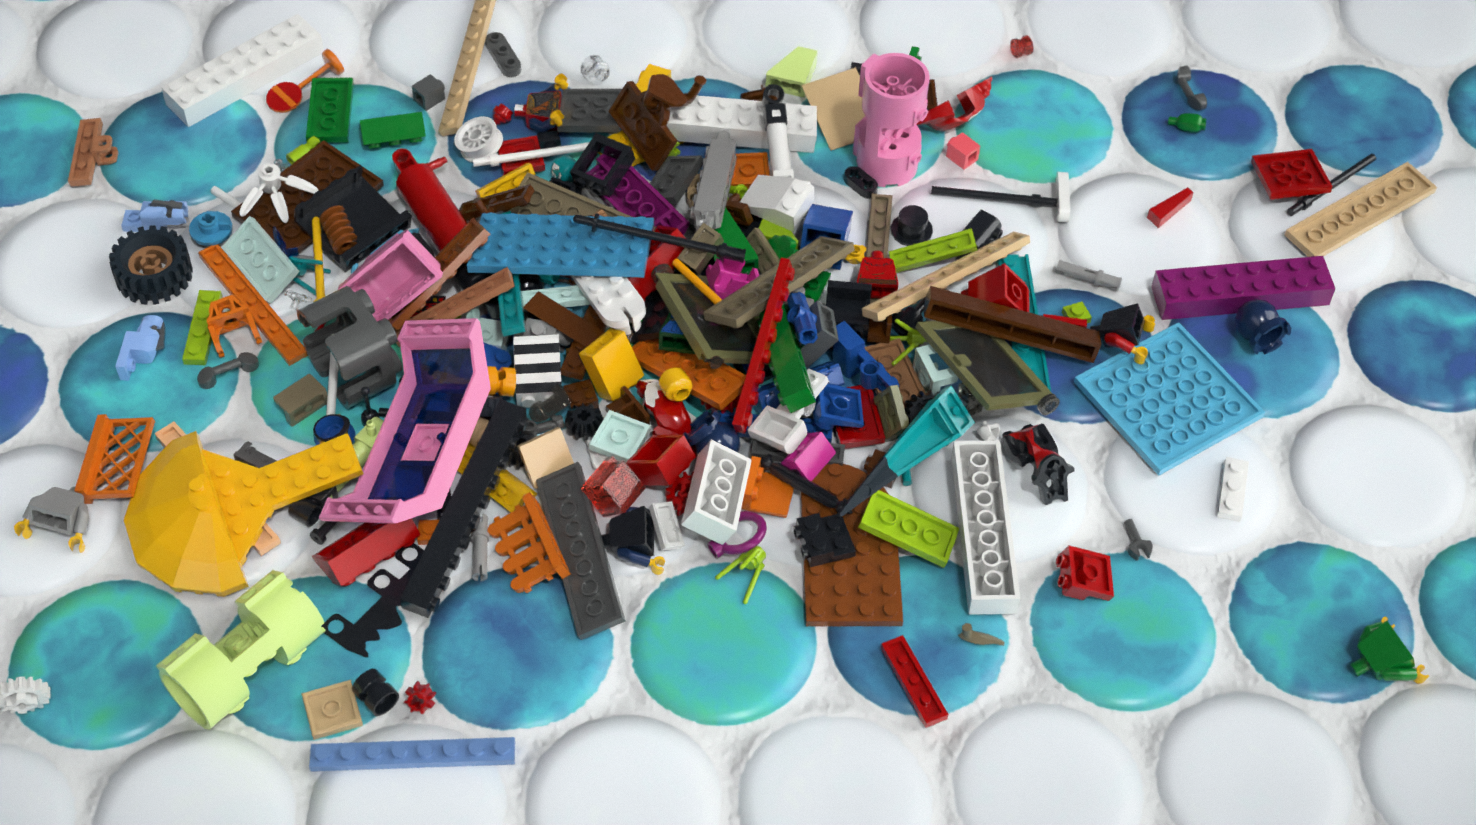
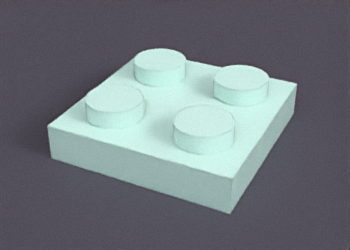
M609 410L589 443V450L626 463L644 444L651 431V425Z

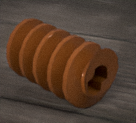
M340 205L330 207L320 216L323 230L326 232L333 251L338 255L343 254L357 244L355 242L357 235L354 233L353 227L350 226L351 222L347 219V214L344 213V207Z

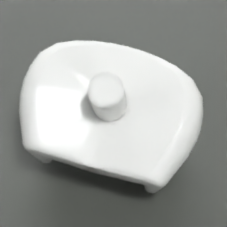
M987 421L982 422L983 426L977 429V433L983 441L996 440L1001 432L999 424L991 425L987 424Z

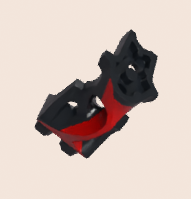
M1043 423L1035 426L1028 424L1023 426L1020 431L1004 432L1002 436L1005 456L1021 467L1028 463L1033 465L1034 471L1031 475V481L1034 485L1038 486L1041 501L1045 505L1051 504L1055 499H1062L1064 502L1068 501L1067 476L1075 470L1072 465L1066 463L1065 459L1058 454V447ZM1049 479H1051L1050 487L1047 486V481Z

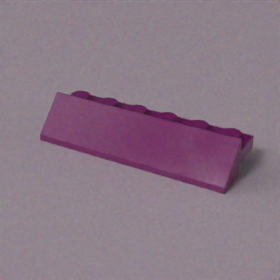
M602 154L596 159L598 164L586 174L604 180L617 159ZM630 166L610 198L604 195L600 196L609 207H614L615 210L632 217L654 218L655 227L662 225L678 228L685 235L690 225L689 221L632 166Z

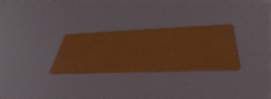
M539 291L523 307L585 347L605 333Z

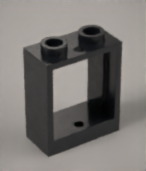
M595 133L570 170L573 183L579 188L591 190L598 196L604 195L610 198L634 162L635 156L630 146ZM599 152L617 159L604 180L585 173Z

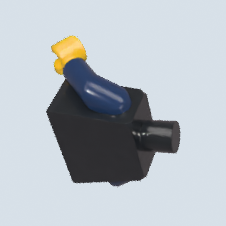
M645 506L628 507L620 515L611 518L609 521V533L601 535L604 547H610L615 555L622 560L643 567H648L649 565L654 574L661 575L664 568L658 567L656 564L664 566L665 559L661 556L651 559V556H654V524L650 510Z

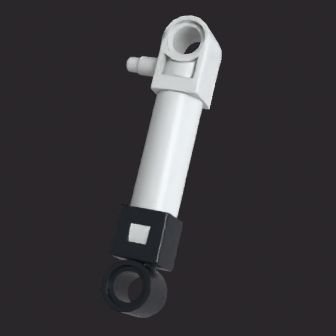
M770 84L764 90L762 105L764 107V126L768 136L771 176L794 178V171L791 169L786 128L788 123L786 104L782 103L784 90L777 84ZM774 95V96H776L778 99H777V100H771L768 96ZM801 180V181H803V182L808 183V184L811 185V183H810L809 180H806V181H805V180Z

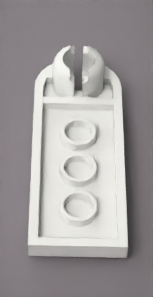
M570 275L605 325L624 331L626 335L631 334L629 322L632 323L635 332L640 329L641 320L646 314L645 303L627 277Z

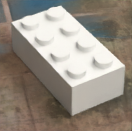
M710 440L698 454L681 525L723 545L737 530L752 460Z

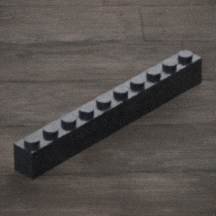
M500 399L400 598L403 609L429 618L432 611L435 612L440 603L439 596L442 590H447L452 570H456L461 560L459 555L462 549H467L471 539L469 535L472 529H477L481 519L479 515L482 509L486 510L490 502L489 495L492 489L496 490L499 484V474L501 470H506L510 461L508 456L511 450H516L520 432H524L527 428L529 418H527L526 408Z

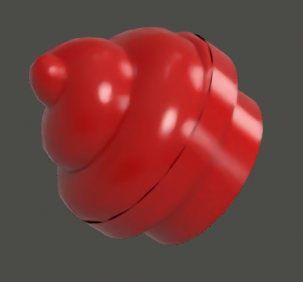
M500 103L499 106H495L493 109V120L496 125L509 122L512 119L513 112Z

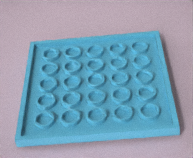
M1179 322L1134 346L1136 348L1140 346L1147 348L1148 355L1144 364H1137L1134 361L1135 354L1131 352L1128 354L1123 351L1081 373L1074 379V383L1158 476L1262 419L1265 415V411Z

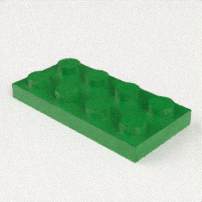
M312 78L306 142L313 136L318 138L320 142L324 140L327 143L349 141L354 88L353 78Z

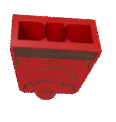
M873 251L871 257L862 258L857 283L872 284L871 298H883L898 290V278L894 260L884 258V254L881 251Z

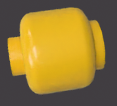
M681 368L667 369L659 379L660 389L667 399L683 401L690 395L692 382Z

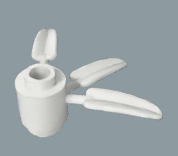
M267 163L258 170L259 188L254 187L251 189L239 213L241 217H244L256 204L264 191L271 194L270 197L280 219L287 223L289 220L287 206L281 192L277 193L281 187V181H285L286 185L313 194L318 189L313 184L299 177L289 175L288 178L280 176L278 166Z

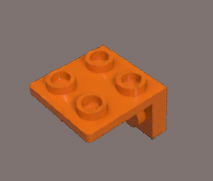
M752 456L741 509L786 518L794 487L775 477L772 473L764 472V467H761V457Z

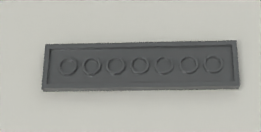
M576 462L537 479L536 482L547 522L571 575L563 579L578 637L583 640L625 622L582 466L579 462Z

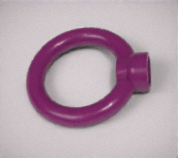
M740 511L739 521L748 520L756 523L757 531L755 535L748 541L738 545H728L726 542L721 545L711 540L707 543L709 550L718 559L724 553L735 555L755 548L763 540L767 531L764 518L755 512Z

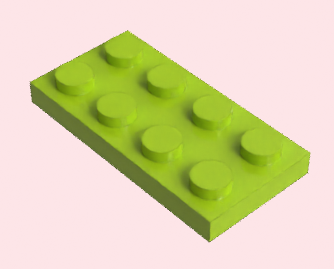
M880 490L870 496L858 528L943 568L949 560L960 529Z

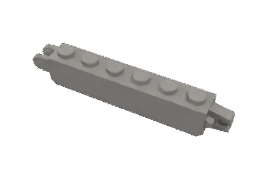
M727 131L719 132L716 138L711 139L710 146L706 147V158L703 159V170H700V182H697V194H694V206H691L690 212L691 219H694L696 232L702 223H705L712 229H717L722 225L737 160L736 141L730 139V133Z

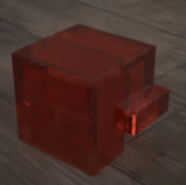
M609 456L581 486V489L602 516L606 517L625 513L646 487L624 460L617 461L614 456Z

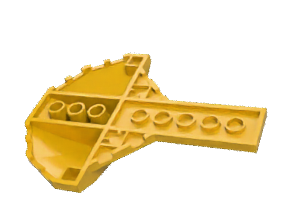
M194 431L172 440L140 474L134 497L130 499L124 517V524L136 563L140 568L151 573L156 579L161 580L175 592L191 591L201 595L203 593H211L224 597L249 587L243 570V565L247 560L246 555L251 546H255L263 532L262 527L267 518L272 516L274 510L364 475L348 433L257 468L204 450L198 433Z

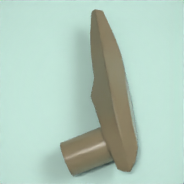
M965 623L962 626L963 632L958 635L963 640L974 644H997L1002 646L1005 644L1004 641L997 637L972 630V626L969 623Z

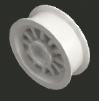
M482 116L465 122L456 132L454 142L461 151L463 158L473 162L474 158L488 157L489 154L497 153L503 143V135L497 129L494 120Z

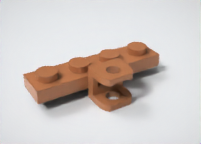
M101 118L80 120L68 178L71 187L91 185L95 163L100 166L117 162L119 151L116 147H111L112 137L101 135L103 127ZM108 154H112L111 157L106 158Z

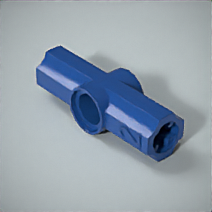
M791 293L787 299L789 309L787 320L794 325L798 339L802 344L814 343L818 339L815 325L817 315L810 311L803 293Z

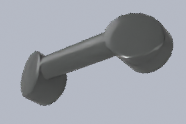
M1187 65L1179 67L1176 82L1179 83L1188 104L1195 110L1206 109L1207 99L1205 94L1194 95L1187 83L1191 80L1190 68Z
M243 352L239 354L238 358L213 368L205 367L197 376L198 384L203 389H210L216 385L217 375L240 366L245 372H253L259 367L258 358L252 353Z

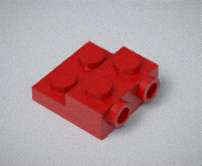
M1070 545L1058 554L1056 566L1060 568L1061 574L1057 584L1058 587L1062 588V595L1080 600L1091 596L1110 601L1114 597L1109 555Z

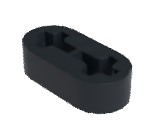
M850 166L845 170L844 182L860 196L869 199L872 194H877V181L861 168Z

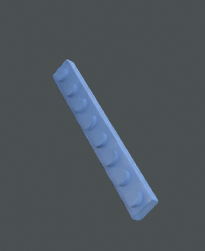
M515 737L311 744L309 768L310 772L515 765Z

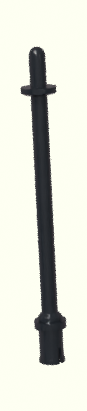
M598 213L595 214L594 218L582 215H575L573 217L575 223L591 226L594 233L597 228L716 254L719 260L723 261L728 259L744 263L746 249L727 246V243L716 246L600 220Z

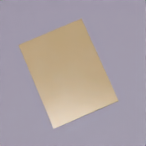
M856 68L801 85L810 106H817V121L830 150L854 143L855 125L865 117L862 110V97L858 96L860 76Z

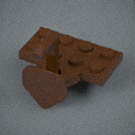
M664 74L652 75L649 80L648 89L644 92H641L633 81H627L608 112L652 171L659 170L678 141L667 127L670 118V108L691 104L703 85L706 84L705 77L697 75L688 93H683L673 79Z

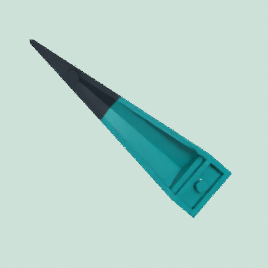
M946 386L932 400L927 402L840 509L836 517H842L885 485L961 437L975 423L952 386Z

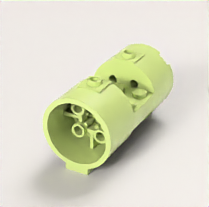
M272 570L235 600V603L238 605V615L242 622L213 645L206 636L195 633L156 665L160 671V679L169 694L183 711L201 727L209 730L227 714L235 713L243 708L244 702L250 698L249 688L243 678L254 674L259 664L271 658L285 665L293 664L301 658V654L307 650L306 647L326 631L321 627L324 624V620L315 605L303 591L300 593L297 589L290 587L293 585V582L283 572Z

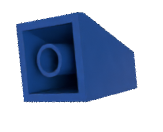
M812 204L803 224L800 249L820 236L848 241L853 211ZM843 259L833 264L831 268L840 270Z

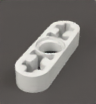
M1057 172L1055 182L1057 222H1069L1068 172Z

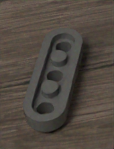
M499 32L488 34L485 40L486 48L502 74L506 77L518 76L521 73V62L505 36Z

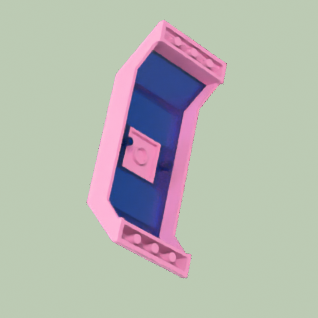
M477 318L411 320L404 322L397 338L401 346L404 375L362 470L364 475L359 477L353 492L336 499L327 498L319 516L321 521L398 523L442 508L491 389L481 325Z

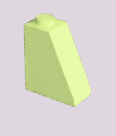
M798 46L767 71L766 87L770 84H777L783 88L786 94L804 97L805 92L801 85L811 81L817 65L818 50Z

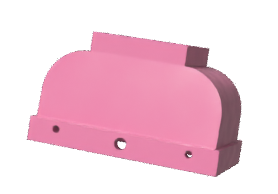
M405 230L400 234L394 235L368 256L365 262L339 285L338 290L345 286L350 287L354 292L364 289L375 309V313L372 314L377 321L383 318L388 320L439 280L443 272L440 270V263L408 230Z

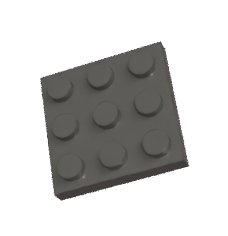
M622 89L563 90L560 111L565 117L561 119L562 125L557 126L558 132H620V126L608 111Z

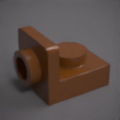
M734 193L727 200L726 209L736 223L749 226L753 222L748 204L740 202L741 198L738 193Z

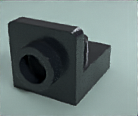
M557 130L537 133L540 149L561 146Z

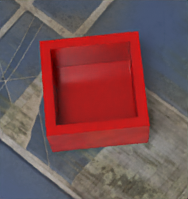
M652 435L625 464L637 485L670 486L676 481V478L682 471L689 468L696 455L684 435Z

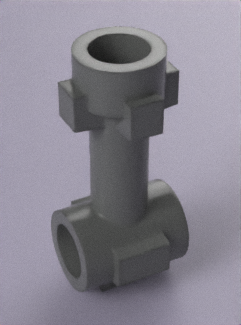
M552 415L549 421L539 424L529 420L524 432L526 435L532 433L535 438L537 433L556 427L562 429L565 428L561 415Z

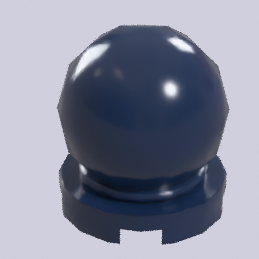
M1253 299L1245 302L1238 308L1235 317V326L1239 334L1249 341V346L1257 355L1259 352H1263L1265 355L1275 351L1283 344L1281 340L1285 335L1290 336L1292 328L1285 318L1279 317L1274 305L1266 300Z
M714 407L711 409V413L706 410L690 424L693 429L688 434L684 432L682 435L686 437L690 446L695 445L697 455L710 440L739 453L740 439L738 434L726 422H719L721 415Z

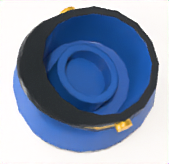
M340 414L323 416L315 423L313 428L316 445L346 433L349 434L352 443L354 441L355 430L346 416Z

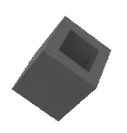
M431 74L412 85L413 100L424 110H429L445 100V86L443 82L439 79L437 80Z

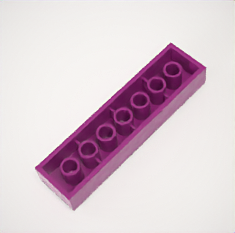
M1323 256L1156 270L1151 285L1161 320L1236 314L1238 308L1245 302L1253 299L1266 300L1274 305L1276 310L1330 305L1336 289Z

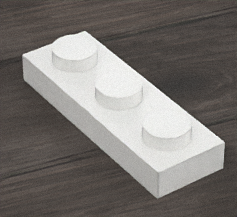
M1226 457L1217 517L1241 521L1249 461Z

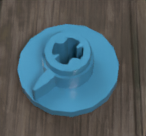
M218 211L203 212L196 216L189 225V233L192 240L204 246H214L224 242L229 238L233 229L230 218Z

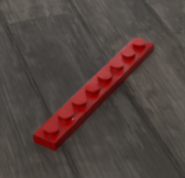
M787 258L780 259L732 422L735 431L745 434L747 426L750 427L753 414L751 411L753 405L756 406L758 402L759 384H763L765 363L768 364L771 357V350L769 349L771 343H774L776 340L777 322L782 320L783 309L781 308L783 301L786 302L788 299L789 281H793L795 269L792 267L790 259Z

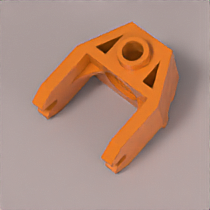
M229 295L210 302V315L207 318V324L220 358L224 357L225 354L219 336L245 325L251 328L256 343H262L251 311H249L246 305L241 304L236 297ZM225 308L230 309V310L227 311V312H223V310H224Z

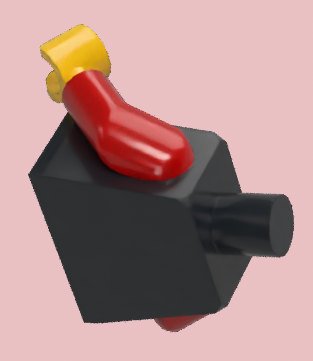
M1137 303L1105 312L1101 324L1091 326L1090 329L1099 331L1100 338H1102L1105 347H1117L1128 354L1131 352L1135 354L1134 361L1137 364H1144L1148 355L1147 348L1143 346L1136 348L1134 346L1139 345L1142 330L1146 332L1154 331L1155 319L1151 315L1143 317Z

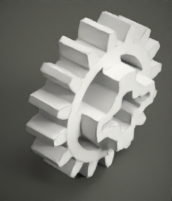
M16 677V680L8 679V683L0 682V708L2 712L10 710L11 714L16 711L18 714L27 713L28 710L34 712L36 707L44 708V704H48L49 699H51L50 687H48L47 682L42 683V679L33 680V677L27 679L25 677Z

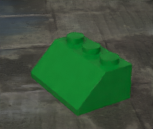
M422 112L360 120L363 145H368V149L381 147L380 143L389 142V146L401 144V140L409 139L410 143L420 142L422 137H426Z

